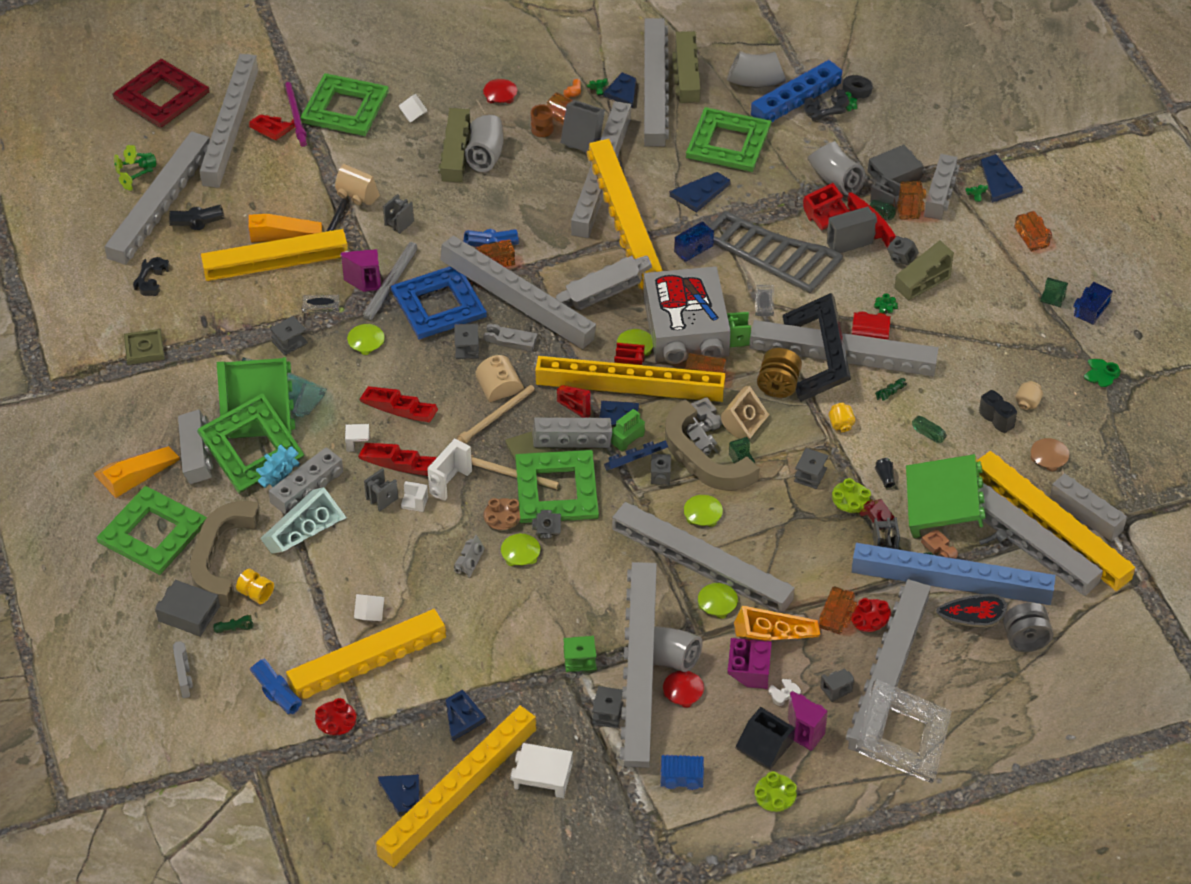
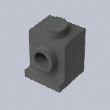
M845 668L838 672H832L828 677L824 674L821 676L820 688L830 701L833 702L852 692L853 675L846 671Z

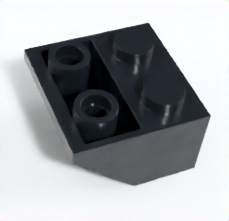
M760 707L748 720L735 749L770 770L794 742L795 727Z

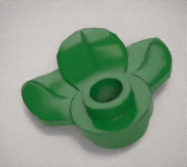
M1089 359L1088 364L1091 370L1084 374V378L1092 383L1098 382L1100 387H1108L1113 383L1114 379L1120 376L1121 370L1118 364L1114 362L1107 363L1103 359Z

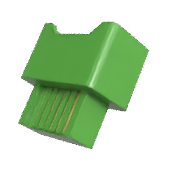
M632 409L616 421V427L612 429L611 444L622 452L637 438L645 435V422L640 418V413Z

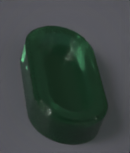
M916 416L912 421V426L917 432L936 443H942L947 438L946 432L940 426L922 416Z

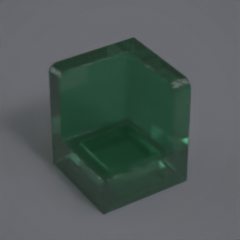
M1048 277L1040 302L1061 308L1066 297L1068 283Z
M748 437L729 442V456L734 464L745 457H748L755 463L750 454V441Z

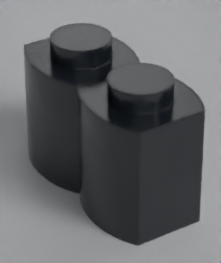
M989 390L981 396L979 413L984 419L992 422L993 426L1002 433H1006L1015 427L1017 410L1012 404L1004 401L1003 397L994 390Z

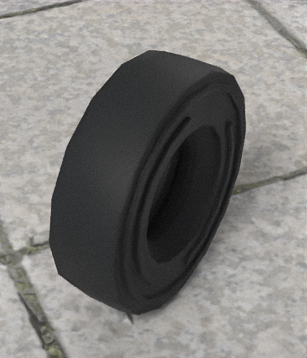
M850 75L843 80L842 89L845 92L851 93L853 98L864 99L871 95L873 84L866 77Z

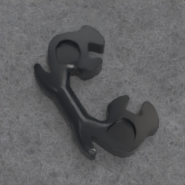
M836 90L837 96L831 95L832 103L835 106L825 110H820L821 104L818 99L814 102L813 97L807 98L804 101L805 114L811 117L812 121H817L825 116L845 113V108L849 105V99L845 90Z
M154 257L147 263V260L144 259L139 276L133 282L134 290L139 287L140 293L143 296L158 295L160 286L159 284L157 285V281L149 279L145 282V278L151 270L156 275H162L163 269L168 272L170 270L169 261L160 257Z

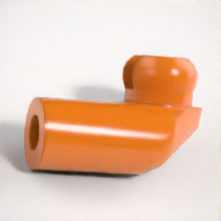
M574 79L573 86L564 90V96L570 98L580 95L581 81Z

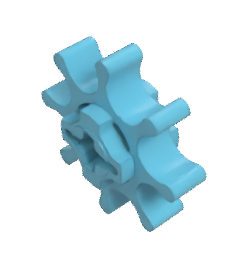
M279 445L277 453L272 454L271 457L265 454L264 457L267 461L263 467L256 469V472L262 476L258 479V482L264 488L269 484L272 487L277 485L292 472L293 467L300 465L294 458L298 455V452L292 446L286 450L282 445Z

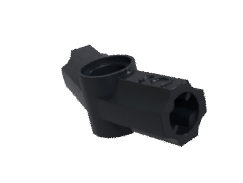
M221 204L205 209L192 207L189 211H169V226H190L191 229L196 231L203 229L205 224L225 219Z

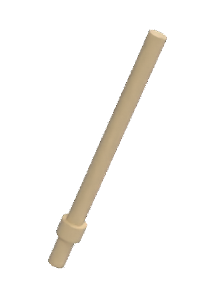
M529 385L470 430L458 435L457 440L467 444L474 435L533 393L535 388Z
M471 455L472 465L517 478V471L515 469L474 458ZM537 476V484L558 489L559 482Z

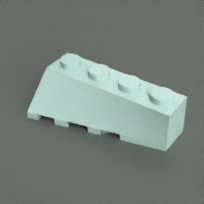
M324 487L314 489L260 539L272 554L283 552L347 517Z

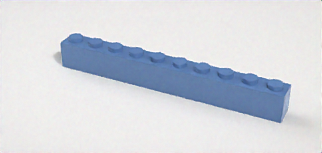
M856 543L851 572L905 582L909 579L930 586L979 594H995L1003 598L1051 605L1056 576Z

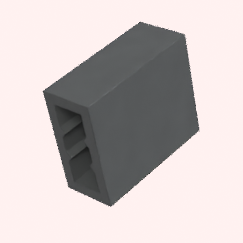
M577 100L568 103L560 143L565 144L569 148H577L587 153L589 151V143L600 141L605 110Z
M901 145L870 158L867 172L877 182L881 181V176L883 175L905 186L922 178L924 166L913 155L911 150L905 145Z
M869 207L830 217L827 233V245L829 248L838 253H843L873 244L874 236L876 235L875 223H877L875 213H872Z
M175 580L167 588L163 599L156 604L155 612L159 622L201 637L220 608L217 594Z

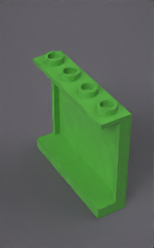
M286 357L217 362L220 416L263 393L289 433L292 434V430H295V419L291 418V411H294L293 399H290L289 392H293L292 380H288V373H291V362L287 361ZM254 421L228 435L226 438L266 436L258 422Z
M975 454L906 465L909 528L913 538L921 537L920 529L978 520L980 528L983 527V519H986V513L982 504L985 503V499L980 488H984L982 476L979 475L983 471L981 461L977 462Z

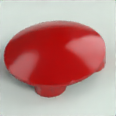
M494 79L484 86L483 93L488 103H512L517 94V87L510 80Z
M862 598L859 600L858 606L853 610L851 620L858 630L873 632L881 629L888 623L891 609L887 601Z
M691 671L673 672L666 677L663 683V695L671 702L679 704L684 708L691 707L692 703L698 701L704 692L702 679Z
M336 698L334 701L327 702L315 710V723L326 734L342 735L349 732L356 724L357 716L355 710L342 698Z

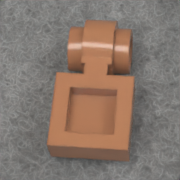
M938 529L922 537L921 543L933 554L940 552L938 556L954 559L958 557L957 550L953 546L949 547L950 541Z

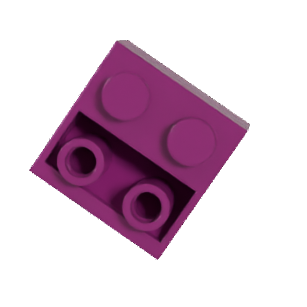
M377 249L341 252L344 281L363 292L376 291L380 288L381 281Z
M731 638L727 674L746 687L768 689L772 641Z
M791 691L788 720L789 724L795 727L794 741L812 751L825 735L828 710L822 705L808 700L804 695Z

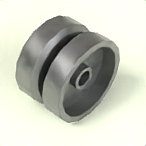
M1033 602L1023 603L1014 606L1004 615L1003 623L1012 649L1019 652H1032L1042 649L1052 641L1054 633L1045 606Z

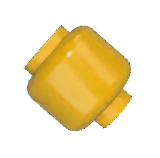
M845 403L833 405L828 413L832 428L841 432L851 430L856 422L851 406L845 405Z

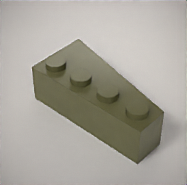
M696 31L676 32L675 52H672V62H675L673 63V73H677L674 74V84L678 85L675 86V95L679 96V103L700 102Z
M449 108L445 139L443 140V151H441L442 163H439L438 174H441L442 181L463 182L466 166L465 149L471 139L470 109Z

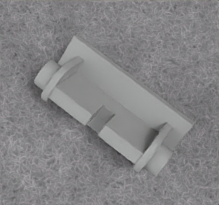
M694 417L693 419L696 423L689 424L686 427L687 434L693 442L697 441L695 445L706 456L713 449L718 453L714 446L717 442L711 434L707 436L705 432L708 429L702 421L698 423Z
M477 535L473 539L466 541L461 552L462 556H459L454 564V571L458 574L465 572L468 578L471 577L485 549Z

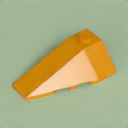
M273 214L248 215L251 243L275 241L322 232V222Z
M167 446L110 463L96 471L94 476L117 498L179 461L180 457Z
M743 605L734 621L736 637L765 641L820 636L818 620Z

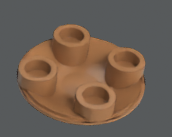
M1044 438L1032 445L1030 458L1033 462L1047 468L1049 471H1056L1067 463L1069 450L1059 440Z
M508 498L490 499L484 510L486 524L497 530H506L516 526L520 522L519 501Z

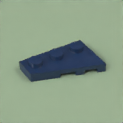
M997 154L981 159L980 165L988 184V192H990L992 203L1022 193V185Z
M715 172L669 191V196L697 213L730 185V179L719 172Z
M666 440L657 444L651 441L643 444L644 449L637 451L636 448L625 451L626 455L620 457L619 454L609 457V462L604 463V467L608 471L668 448Z

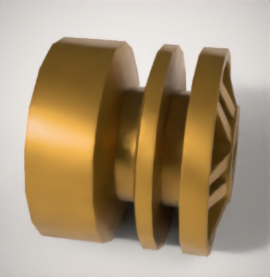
M772 348L764 354L757 377L759 389L765 394L776 398H786L792 395L796 389L802 367L800 357L793 351L785 348Z

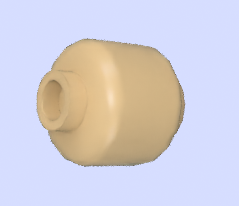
M1028 381L1022 383L1015 396L1018 406L1024 410L1037 408L1043 397V391L1036 382Z

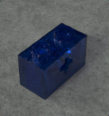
M703 221L674 237V252L683 261L687 262L713 247L714 231Z
M1093 281L1089 287L1084 289L1082 297L1076 299L1073 308H1075L1074 316L1094 325L1111 303L1113 290Z

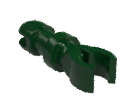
M900 378L894 384L890 383L886 388L878 390L875 393L877 400L881 398L884 401L890 395L897 393L898 389L904 388L907 385L906 379Z
M251 615L242 616L238 620L230 619V622H216L213 625L215 633H223L225 630L231 629L236 631V628L245 630L253 628Z

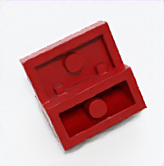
M834 183L818 189L803 198V207L809 221L814 220L821 231L828 228L830 217L850 212L842 201L843 195Z
M864 311L854 312L852 335L888 340L891 316L883 313L868 314Z

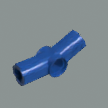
M487 229L484 232L466 230L463 242L473 247L485 248L488 253H494L500 247L519 244L517 229L496 232L494 229Z
M265 658L259 660L250 668L252 674L262 685L263 693L270 701H275L287 714H294L299 710L302 701L290 690L286 680L281 675L276 674Z

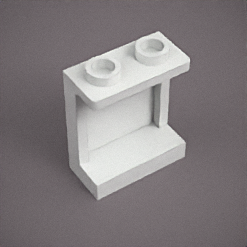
M454 438L427 468L429 493L432 496L445 501L447 499L446 484L458 471L466 476L472 472L471 446Z
M523 743L521 751H517L515 762L517 767L513 768L511 773L514 789H519L520 784L553 789L555 790L556 797L564 798L573 764V752Z

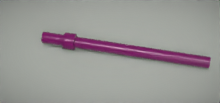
M286 82L285 88L296 127V138L299 140L300 146L305 147L307 146L306 131L302 126L292 84Z

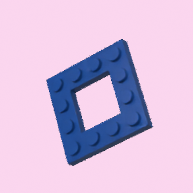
M450 266L391 285V291L418 339L455 328V324H467L487 317L486 310L466 276ZM449 286L460 306L428 317L417 296Z

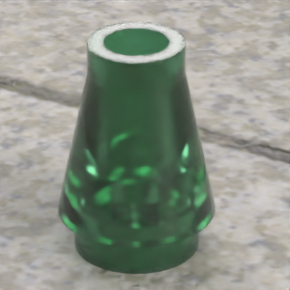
M875 199L870 203V206L884 220L890 221L895 217L896 208L893 204Z

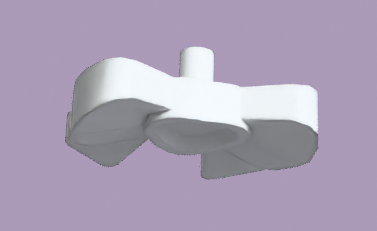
M782 679L784 688L781 691L773 685L770 686L769 694L772 695L773 702L778 706H782L785 701L789 700L791 691L801 694L800 688L796 684L791 683L790 679Z

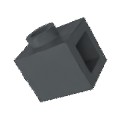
M651 454V484L670 485L671 454Z

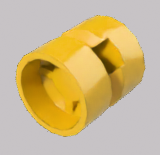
M246 569L237 580L236 590L245 596L249 595V598L258 604H263L272 595L274 583L256 571Z

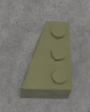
M939 240L896 275L894 288L909 301L951 278L954 252Z

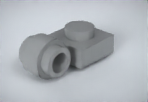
M707 397L691 403L697 410V418L700 421L704 420V425L708 431L720 428L722 425L721 417L716 415L717 409Z

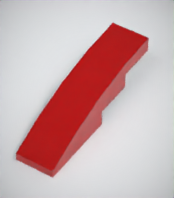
M852 192L848 193L847 207L850 212L869 207L871 212L875 213L877 223H875L876 235L874 240L881 238L888 248L889 244L896 237L891 227L864 200Z
M368 386L359 399L360 402L378 410L411 420L429 423L438 411L436 404L422 403L418 397L401 395L398 389Z
M366 442L358 455L359 459L377 466L428 476L427 468L437 458L420 456L419 452L415 450H401L399 444Z

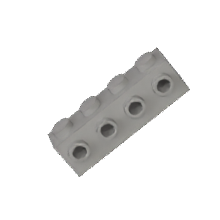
M940 154L926 200L924 217L942 220L944 211L948 210V199H951L953 191L951 187L955 186V175H958L960 167L957 164L958 157Z
M200 409L178 416L184 476L189 484L212 478L211 469H213V463L210 459L212 453L197 432L198 428L209 423L207 416H203Z
M534 417L532 431L533 446L610 448L612 437L611 419Z
M327 447L269 490L270 503L286 515L312 490L326 487L330 481L339 477L343 472L342 459Z
M1064 473L1052 484L1050 499L1057 502L1060 507L1112 542L1124 531L1127 516L1108 504L1106 500L1092 493L1090 489L1079 484L1074 478Z

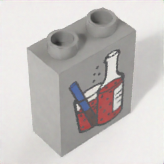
M717 266L644 273L643 299L653 342L655 363L668 362L670 364H678L684 360H717L720 357L729 356L730 327Z

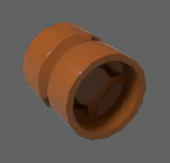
M545 104L536 105L531 109V132L537 137H547L553 132V110Z

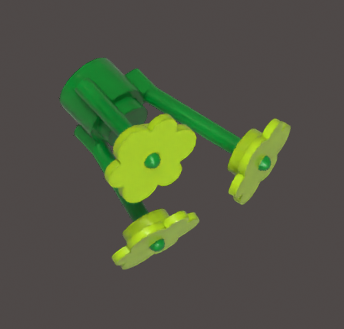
M135 145L126 146L123 152L125 161H122L118 155H114L115 170L120 175L119 182L125 190L128 189L129 191L133 189L132 180L147 172H153V168L157 165L154 154L151 152L137 153ZM139 163L140 168L145 169L131 177L126 172L120 173L123 165Z

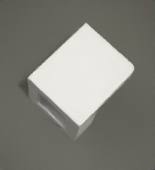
M416 94L399 105V108L409 122L414 121L420 115L427 112V109Z
M369 424L346 425L347 452H354L355 442L368 441L370 439Z
M405 481V494L401 508L424 512L428 500L427 485Z
M356 594L354 618L382 621L384 597Z

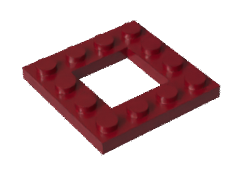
M161 58L112 93L116 101L162 128L210 93V89L207 85ZM162 79L181 92L160 107L141 94Z

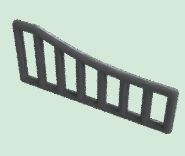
M723 211L702 232L704 239L807 292H812L843 259L842 254L827 246L771 232L728 211ZM725 219L734 222L720 238L712 235V232ZM741 226L749 230L735 245L726 242ZM756 233L764 236L750 253L741 250ZM771 240L781 242L764 261L756 257ZM789 245L799 247L779 269L770 265ZM807 249L817 251L795 276L786 273ZM825 254L833 258L810 284L801 281Z

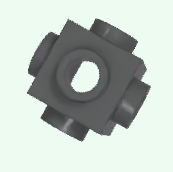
M896 236L887 248L893 262L905 265L911 264L919 254L915 242L906 237Z
M540 510V513L536 514V518H532V530H536V535H540V538L550 539L552 535H560L561 514L552 513V510ZM543 522H547L549 527H546Z

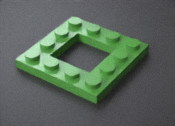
M324 73L300 117L301 122L366 136L389 92V88L385 85ZM334 93L364 98L355 116L326 111Z
M705 107L686 151V158L753 172L770 130L771 121ZM716 127L748 133L741 152L709 145Z
M263 393L197 430L238 494L259 483L258 479L262 476L256 472V469L263 467L267 461L263 456L245 466L226 437L248 424L257 421L276 450L268 454L270 457L272 454L277 453L278 446L282 445L286 450L292 446L298 452V455L294 457L297 461L304 458V453Z
M592 450L515 454L520 523H532V518H536V514L540 513V510H552V513L561 514V521L598 519ZM575 471L577 499L538 500L536 473Z
M144 486L96 539L99 544L161 575L193 540L197 533L201 531L207 517ZM149 511L177 525L156 549L128 535Z

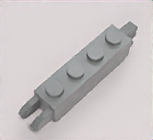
M647 255L634 259L633 256L622 258L615 264L607 265L603 269L590 273L580 280L572 281L569 285H566L567 290L557 294L556 299L568 307L575 306L576 309L582 310L639 284L642 280L641 274L652 268L651 262Z

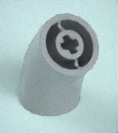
M739 51L727 77V81L748 87H767L786 82L775 52L754 55Z
M495 115L481 116L470 124L471 139L465 149V158L470 167L479 172L491 170L502 152V120Z
M836 141L824 145L808 157V161L819 176L828 184L834 183L841 193L848 196V193L856 194L862 188L865 181L864 168L851 160Z
M654 626L653 665L670 667L682 672L690 671L700 657L703 645L702 638L683 630Z

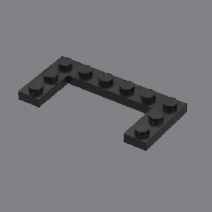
M832 293L782 315L785 325L798 327L819 319L828 369L796 384L797 398L801 402L851 380L837 306Z

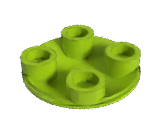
M372 324L358 325L347 336L350 347L360 351L362 355L370 354L371 351L376 350L385 342L383 331L378 326Z
M629 329L621 333L617 339V343L645 345V356H649L652 353V337L644 330Z
M847 478L844 482L835 486L832 491V500L839 509L849 513H858L864 508L863 505L871 500V491L853 479Z
M709 495L693 496L684 505V515L689 524L714 527L723 513L721 503Z
M523 533L514 534L503 541L501 554L509 566L534 564L537 562L540 554V544L531 535Z
M723 583L706 585L698 594L699 609L718 618L727 617L736 608L738 603V596L735 590Z
M772 771L756 784L754 791L755 799L762 808L768 811H783L791 807L795 802L797 786L790 778Z

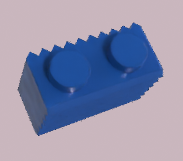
M661 755V786H665L668 789L687 787L690 790L703 788V756Z

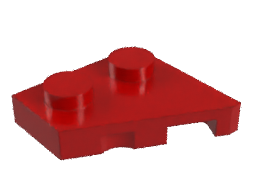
M260 114L249 121V127L271 139L278 140L294 129L295 123L294 119L291 122L282 121V117Z
M561 385L557 389L558 403L582 418H589L591 416L589 390Z

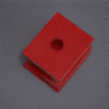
M617 343L614 363L643 365L645 361V345Z

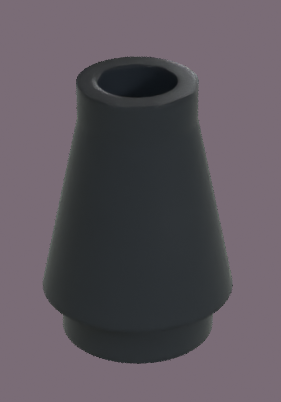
M889 458L877 460L875 462V470L884 487H893L895 485L893 462Z

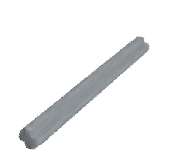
M408 243L363 312L365 319H373L391 291V285L397 282L417 251L416 243Z

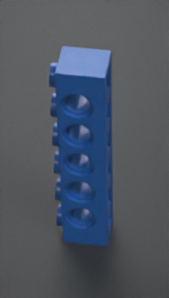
M827 60L751 102V116L774 122L781 116L805 104L804 101L807 98L813 97L814 99L833 87L838 86L842 82L843 70L832 61Z

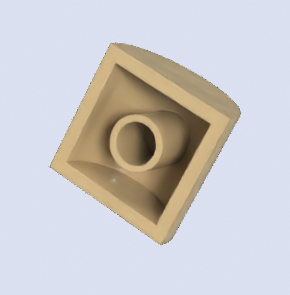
M346 164L341 166L335 181L337 194L343 199H346L347 196L351 197L352 201L357 205H361V203L372 205L380 196L373 176Z
M495 355L489 357L476 370V377L489 402L519 394L524 390V386L510 359L506 356Z
M745 386L723 411L721 421L728 432L737 438L746 440L754 435L769 416V413L752 388Z

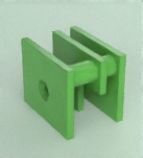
M749 312L727 313L730 327V347L750 346L751 325H748Z
M594 636L563 638L566 672L596 670Z

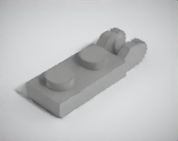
M488 324L486 328L488 332H485L483 336L486 342L526 351H533L537 340V333L500 327L497 324Z
M178 641L174 643L173 651L182 698L190 697L189 689L193 688L191 676L186 675L187 672H190L185 644Z

